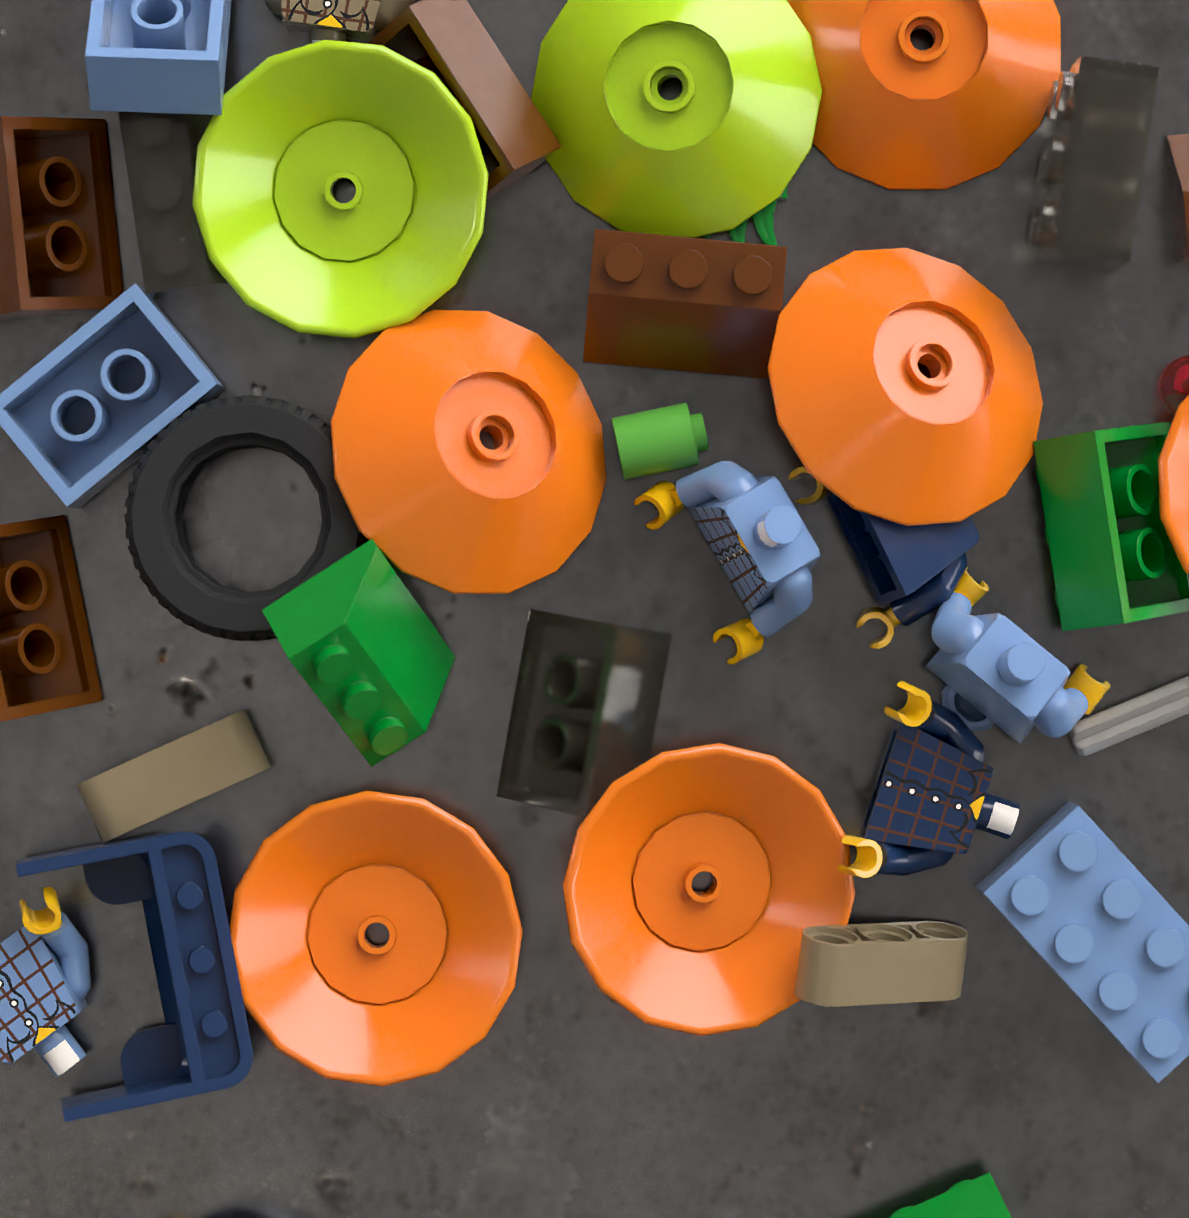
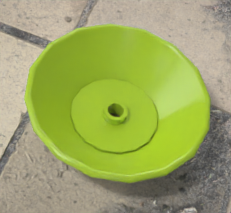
M568 0L541 42L531 100L562 146L546 160L576 203L620 231L696 238L732 230L781 196L812 148L822 87L811 35L787 0ZM669 78H677L682 81L683 85L682 93L674 100H666L660 95L662 83Z
M321 40L268 57L223 95L222 115H213L197 145L192 206L209 260L247 306L298 333L359 338L411 322L456 285L483 234L489 174L472 118L435 73L383 45ZM343 178L350 179L356 188L354 198L347 203L338 202L332 193L334 184Z

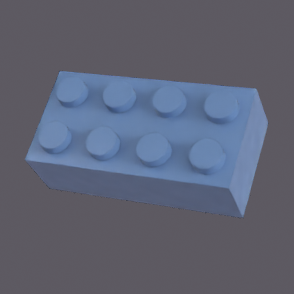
M1068 801L975 887L1138 1065L1159 1083L1189 1056V925L1082 808Z

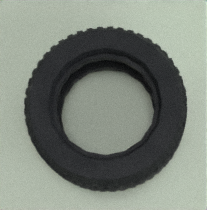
M260 395L227 396L224 399L218 398L209 403L197 405L193 410H187L182 416L171 421L166 429L163 428L157 434L155 440L150 442L147 446V452L145 454L142 453L139 464L132 474L134 476L132 483L129 482V493L125 502L127 514H124L126 523L125 534L126 539H129L130 545L127 547L130 555H132L135 570L139 571V577L147 586L152 597H156L158 603L163 608H166L171 615L183 621L182 623L214 637L235 641L277 639L262 609L369 541L359 532L334 479L331 426L308 410L280 399ZM262 447L284 453L305 470L319 496L322 525L315 551L295 576L272 589L246 592L223 586L199 567L186 545L182 514L189 488L207 464L232 450Z

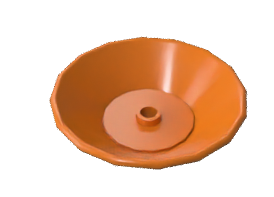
M787 0L811 35L822 87L813 145L836 168L889 190H947L999 168L1039 128L1061 75V17L1054 0ZM916 29L927 30L933 37V46L927 50L916 49L910 41L911 33Z
M909 248L853 251L809 274L778 315L767 368L777 422L807 472L854 510L904 526L961 522L1005 497L1034 455L1033 441L1037 440L1043 400L1032 348L1003 301L960 266ZM917 363H922L928 367L931 373L930 379L919 371Z
M434 309L417 316L411 322L385 329L348 368L330 421L334 479L359 532L368 540L373 539L384 556L401 572L453 594H509L555 573L591 532L607 481L602 423L578 373L539 334L488 311ZM480 431H485L491 435L494 440L493 450H489L482 445L479 437Z
M721 743L661 752L613 781L577 829L563 882L571 944L598 989L645 1024L697 1036L758 1027L800 1001L794 995L803 929L822 925H848L855 899L853 875L845 874L838 870V865H852L849 845L841 843L842 838L846 834L821 791L775 756ZM698 873H711L712 884L707 890L696 892L692 889V880Z
M367 790L312 804L264 839L234 890L229 926L244 1007L274 1048L325 1079L381 1087L438 1073L487 1036L515 988L523 933L509 874L473 827L423 798ZM381 923L385 925L389 931L388 942L380 946L371 944L366 938V928L370 924Z

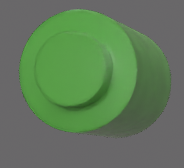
M687 403L611 418L624 480L699 465L698 452L709 450L702 412L690 415Z

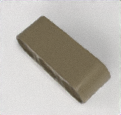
M244 709L77 784V788L100 839L104 843L271 768Z
M939 921L807 927L802 932L794 995L804 1002L826 1007L955 1000L961 996L970 933L960 926Z

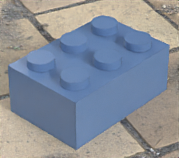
M92 0L85 52L90 110L222 115L232 0Z
M135 283L0 394V426L67 507L79 509L140 459L142 453L145 454L147 452V446L150 442L155 440L157 434L163 428L166 429L171 421L182 416L187 410L195 409L197 405L208 403L223 391L225 387L146 290Z

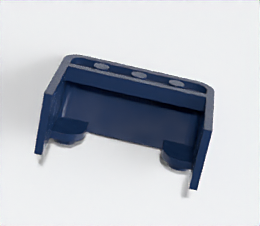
M177 831L104 842L16 860L18 877L83 865L87 886L91 893L100 901L111 905L142 901L165 1025L140 1030L133 1034L125 1043L120 1058L124 1085L61 1098L65 1122L231 1088L239 1084L248 1075L253 1063L251 1038L217 860L213 848L203 837L189 831Z

